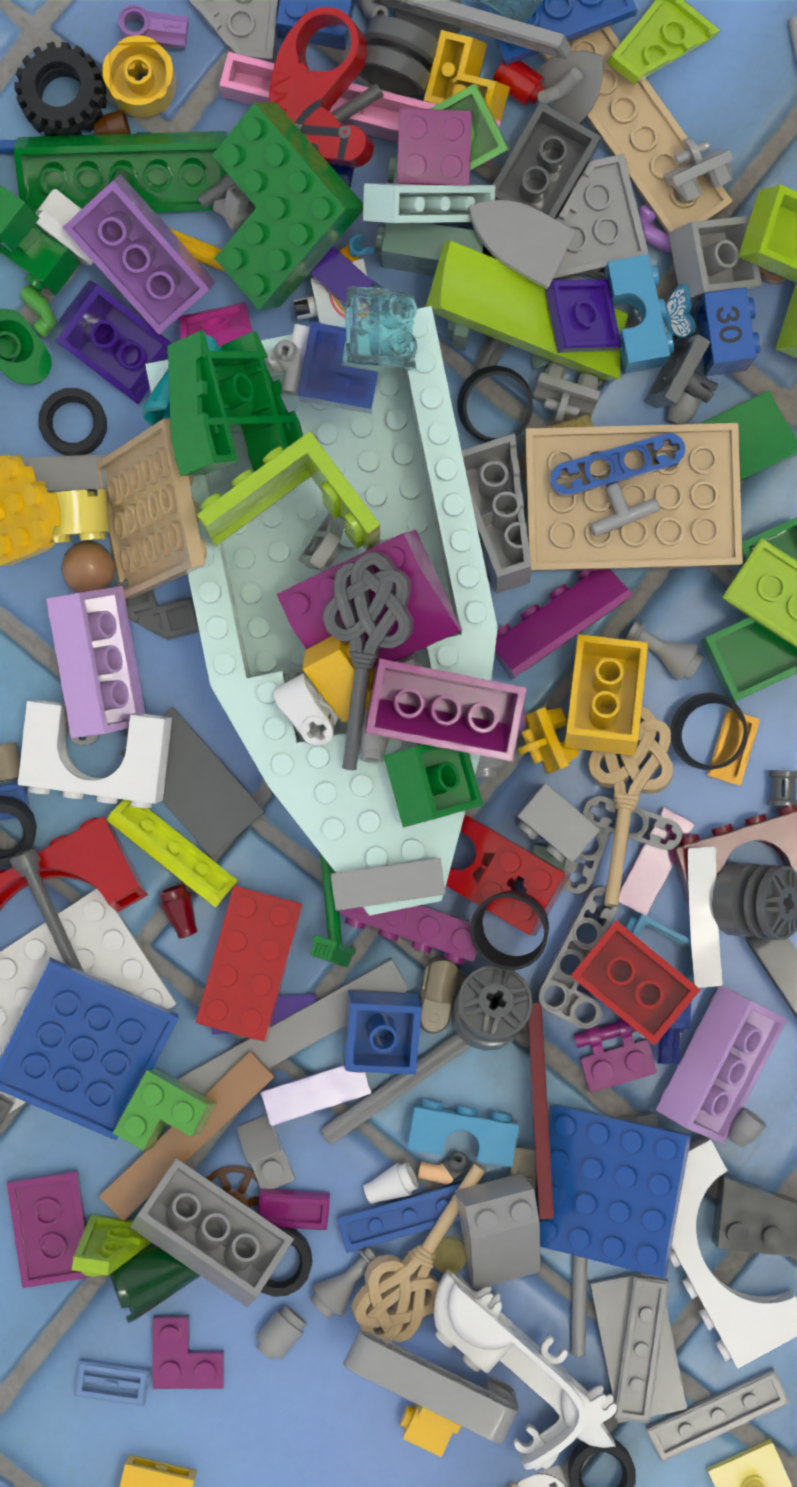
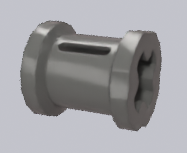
M769 770L768 776L772 778L771 799L767 801V806H792L795 804L797 806V771ZM783 780H785V797L782 796Z

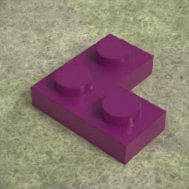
M154 1315L153 1389H223L224 1350H189V1315Z

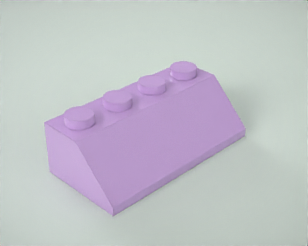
M123 586L46 598L71 738L106 734L129 728L130 714L146 713Z
M719 986L716 993L710 999L709 1007L699 1026L695 1029L693 1038L684 1056L679 1060L677 1069L668 1087L662 1093L661 1101L656 1111L689 1130L724 1144L731 1131L733 1121L740 1114L788 1019L724 986Z

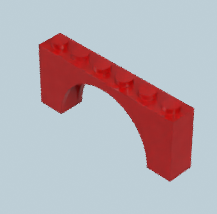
M103 816L85 821L81 824L79 830L70 835H62L50 842L49 847L38 852L41 859L38 862L40 865L38 872L42 880L61 877L88 883L99 890L108 905L116 912H120L148 896L113 826ZM13 867L9 870L0 871V911L15 894L29 886L25 876L21 877L19 871L15 872Z

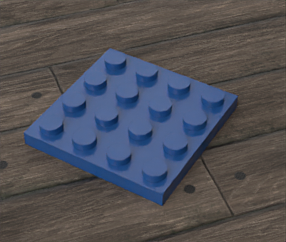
M49 957L0 1055V1091L113 1140H117L118 1136L113 1134L146 1070L154 1068L179 1016L171 1010Z
M553 1105L549 1125L554 1217L552 1219H539L540 1247L661 1278L666 1277L691 1135L564 1105Z

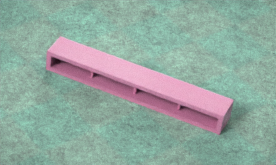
M228 52L219 85L222 97L248 105H253L254 102H269L270 83L275 63ZM352 83L332 106L330 113L370 87ZM382 91L384 94L382 98L351 116L342 124L344 126H357L366 135L398 143L399 109H430L437 104ZM496 120V122H497V124H498V126H499V128H500L501 121ZM492 159L485 162L484 165L491 166Z

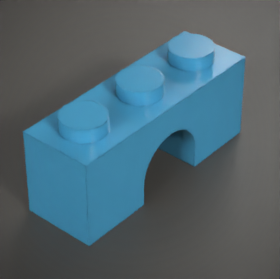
M649 254L607 262L604 278L608 279L613 306L619 304L631 305L638 310L641 316V323L638 326L622 329L620 332L622 347L619 350L624 373L665 366L670 358V353L674 352V344L671 333H666L663 320L667 318L664 299H658L656 286H659L657 266H651Z
M423 1099L422 1104L414 1103L407 1149L442 1155L446 1138L455 1131L465 1130L472 1133L478 1140L477 1162L512 1167L519 1123L517 1120H512L513 1115L510 1113L492 1111L491 1116L477 1114L478 1108L457 1105V1109L453 1110L443 1108V1102Z

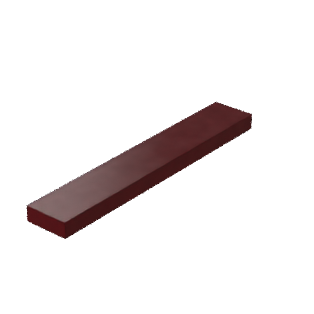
M532 1003V1011L527 1022L537 1210L539 1219L543 1220L552 1219L554 1217L542 1005L540 1003Z

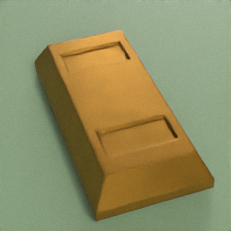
M726 710L710 766L719 765L729 760L741 745L744 729L742 721L735 711ZM744 714L748 729V738L744 751L730 765L708 770L707 776L741 786L760 723L759 718Z

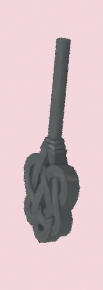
M380 551L365 554L357 561L346 563L337 570L334 580L335 597L326 605L323 615L326 630L335 639L350 642L349 654L352 665L355 666L342 768L346 770H357L369 670L374 666L373 663L379 657L380 647L395 648L407 642L413 632V617L407 608L412 593L411 579L405 571L396 568V565L389 556ZM374 564L380 571L375 573L370 567ZM370 589L376 593L372 603L370 602L368 592ZM387 606L389 609L387 610L381 621L378 623V619L380 618V616L382 615ZM339 613L341 614L344 626L340 623ZM396 622H398L396 634L389 635ZM365 633H367V635L369 636L367 642L365 641L364 637Z

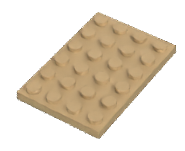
M170 418L162 419L96 462L102 489L100 469H106L108 479L106 490L110 524L108 535L117 581L123 582L125 579L128 581V586L123 587L126 599L137 597L206 565L207 547L204 539L200 538L198 528L199 517L197 514L200 511L198 504L193 501L190 487L193 482V476H180L171 442Z
M738 423L525 429L527 524L531 571L743 565ZM666 433L678 435L685 444L686 451L684 457L677 465L618 482L629 508L655 498L660 506L659 512L597 537L591 531V523L616 514L606 491L607 486L567 497L557 495L550 487L549 479L553 469L567 461ZM668 441L664 442V447L661 450L652 452V445L646 446L651 454L652 466L657 465L654 461L656 456L667 454L669 459H673V454L678 450L677 446H670ZM629 451L624 457V462L629 469L638 470L644 465V457L638 451ZM597 460L591 464L590 473L595 479L602 480L609 476L610 467L605 461ZM578 465L577 467L580 469L579 474L568 476L566 471H561L560 478L556 480L557 484H564L566 489H570L572 481L582 478V485L589 484L584 477V465Z

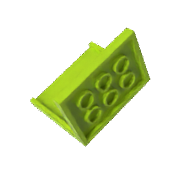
M311 431L285 450L279 446L263 458L265 465L254 473L248 469L231 482L234 488L223 496L219 492L210 496L200 505L203 511L197 514L207 535L217 547L311 477L323 494L321 497L324 500L322 503L335 520L339 517L343 519L346 530L344 532L356 549L363 546L367 551L380 544V523Z

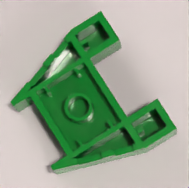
M0 185V255L25 273L27 276L24 280L37 291L42 292L45 288L56 296L81 262L68 248L46 234L36 224L40 218L23 200Z
M198 331L168 345L171 442L180 476L206 475L238 462L231 433L243 432L253 472L265 465L263 458L279 446L285 450L303 437L301 424L295 411L288 412L280 394H283V392H281L282 384L280 380L273 381L264 359L268 355L256 331L221 345L222 351H209L204 331Z

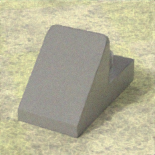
M267 1115L237 1126L247 1164H251L260 1188L275 1189L296 1179L275 1125L270 1126Z

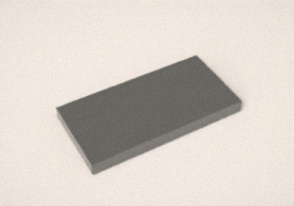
M171 707L162 715L172 717L163 802L213 858L259 818L265 810L177 710ZM126 748L120 752L123 757H125Z

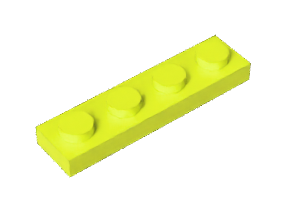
M123 799L110 813L106 821L216 908L238 880L150 809L130 806L131 800Z

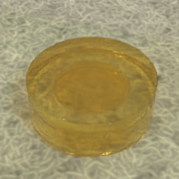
M443 1237L434 1251L435 1258L433 1264L442 1273H445L446 1269L453 1273L458 1272L463 1268L467 1259L464 1244L455 1237Z

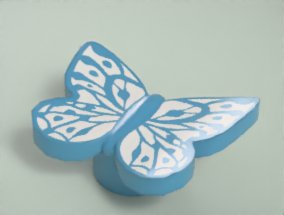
M681 284L674 290L668 302L665 303L667 318L663 320L666 333L670 332L672 336L676 335L684 338L691 337L695 333L696 325L690 313L691 298L688 285ZM633 307V313L640 324V313Z

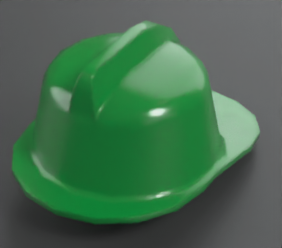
M0 309V370L10 380L21 385L41 383L49 375L52 367L51 355L47 347L21 314L10 309Z

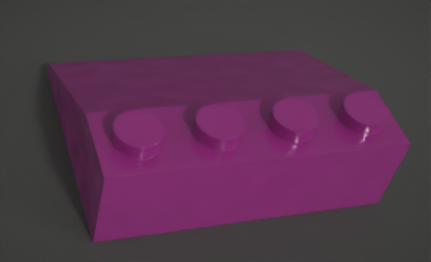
M417 530L402 533L276 594L292 629L306 649L332 636L325 628L323 615L326 605L335 597L334 580L337 570L346 563L355 562L363 555L377 551L389 556L396 565V568L405 571L411 579L412 593L407 608L413 617V632L408 641L392 649L380 647L377 660L398 661L462 631ZM374 564L370 567L375 573L380 571ZM370 589L368 592L370 602L372 603L376 593ZM387 606L382 615L380 616V618L378 619V623L381 621V619L389 609ZM339 613L340 623L344 626L341 614ZM396 622L389 635L396 634L398 622ZM365 633L364 637L365 641L367 642L369 636L367 635V633Z

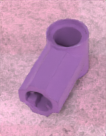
M129 5L120 12L118 22L122 39L135 35L147 36L157 41L162 47L185 50L188 17L150 12L138 5ZM135 20L144 24L143 28L137 32L129 31L126 28L129 22Z

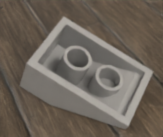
M523 1173L455 1190L473 1290L541 1272L540 1222L535 1192Z

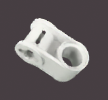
M305 673L274 689V698L279 709L290 719L307 743L321 746L331 740L338 716Z

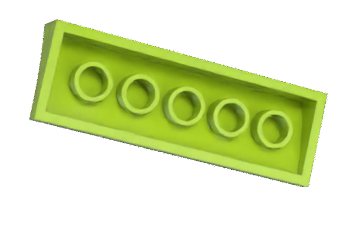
M451 240L444 242L426 303V307L432 306L433 314L583 374L587 373L597 376L601 381L620 380L621 354L619 348L615 351L557 353L545 289L542 286L513 271L495 258ZM614 308L620 335L621 330L625 329L628 314Z

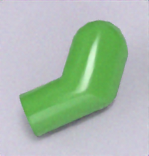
M28 285L22 289L20 298L39 316V319L33 323V328L42 338H45L57 321L49 301L35 288Z

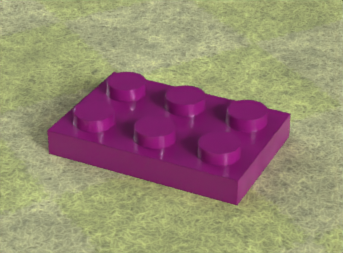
M78 1170L8 1181L7 1190L22 1288L91 1278L83 1275L80 1271L72 1270L73 1257L86 1228Z

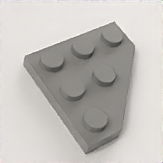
M188 0L232 53L274 63L279 0Z
M624 154L590 161L555 219L576 232L552 280L605 269L609 261L649 254Z

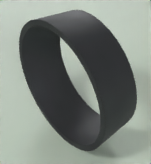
M488 366L479 369L466 379L459 391L457 411L464 428L479 440L489 442L498 439L479 433L471 424L467 414V400L472 388L480 380L488 376H509L517 380L528 395L529 412L523 425L515 432L516 436L526 428L531 419L533 411L531 390L520 374L507 367Z
M716 693L699 694L685 701L676 711L670 727L671 742L677 755L688 765L703 770L719 769L733 763L744 751L748 738L746 720L739 706L728 697ZM712 703L725 705L735 711L740 717L744 729L743 739L737 752L726 762L715 766L704 765L691 758L685 750L682 741V730L688 716L698 707Z
M504 891L486 899L475 910L470 924L471 940L478 954L489 964L504 970L523 969L537 961L546 947L549 933V921L542 905L532 896L520 891ZM504 897L515 898L527 903L536 911L543 924L544 938L534 951L521 956H512L498 951L490 944L484 933L483 916L493 900Z

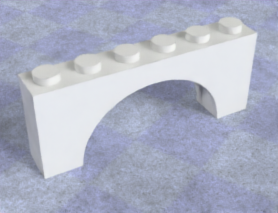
M703 1136L690 1143L670 1260L675 1268L682 1265L687 1275L682 1282L690 1297L694 1299L698 1296L703 1304L704 1309L700 1310L699 1313L708 1330L713 1328L717 1330L721 1340L715 1343L725 1362L732 1359L736 1367L740 1368L797 1337V1298L790 1289L770 1296H755L741 1293L725 1285L706 1266L698 1246L696 1234L698 1209L710 1185L728 1170L711 1139Z

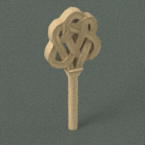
M643 706L639 728V745L635 756L619 754L623 764L620 768L615 753L593 751L588 763L591 779L601 787L614 789L613 799L615 808L618 810L604 905L608 907H618L631 813L635 811L640 802L641 793L657 794L667 789L673 778V763L668 756L671 746V730L665 722L657 720L651 711ZM656 735L660 738L659 743L655 741ZM648 754H650L651 757L649 758V760L646 762V764L643 766V768H642L641 771H640L639 768H640V767L642 766V764L644 763V761H645V759L647 758ZM602 761H605L608 773H605L600 768ZM660 767V776L655 779H651ZM630 779L632 784L626 794L625 782Z
M474 1163L458 1189L477 1185L486 1169ZM455 1194L422 1245H418L410 1250L402 1261L399 1257L390 1254L378 1256L369 1263L364 1273L365 1285L356 1294L351 1305L353 1316L359 1323L360 1330L371 1332L389 1342H403L409 1340L415 1334L422 1322V1317L434 1313V1300L439 1282L429 1272L433 1269L434 1251L459 1214Z

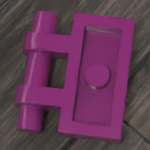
M622 1018L616 1019L617 1023L599 1028L594 1026L586 1029L585 1032L574 1035L577 1048L591 1045L593 1054L580 1057L590 1093L658 1074L649 1041L642 1039L634 1042L632 1033L636 1032V1030ZM621 1036L623 1045L603 1050L602 1041Z

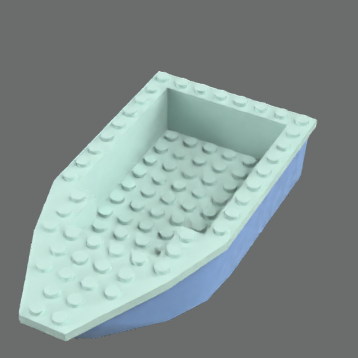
M432 306L312 330L305 358V369L300 393L298 396L285 393L280 394L288 412L295 411L301 424L303 436L311 431L380 523V544L402 533L417 530L462 628V631L415 652L420 661V667L491 681L498 626ZM292 334L261 340L267 355L280 341H291ZM265 358L264 362L273 381L279 379L282 384L284 372L275 371L268 364L267 358ZM168 360L145 364L151 393L168 369ZM243 432L231 433L238 462L206 475H193V482L190 487L193 501L198 504L200 512L203 511L200 505L210 496L218 492L223 496L234 488L231 482L248 469L254 473L248 457V449ZM311 477L217 547L207 535L199 519L200 538L204 539L207 547L206 565L188 573L210 686L268 787L336 873L441 858L444 885L446 886L465 811L403 828L384 757L382 763L364 762L361 760V750L359 747L357 770L343 769L342 764L348 721L342 723L338 717L331 740L321 746L312 745L303 739L290 719L279 709L274 698V689L287 682L289 670L302 669L306 650L292 629L276 594L365 552L364 547L361 546L359 549H356L346 536L344 528L341 541L337 545L340 552L330 567L324 565L322 570L308 568L298 561V558L329 513L322 503L324 501L321 497L323 494ZM389 738L385 755L422 744ZM469 753L476 774L480 755ZM443 895L365 906L363 908L370 916L442 901Z

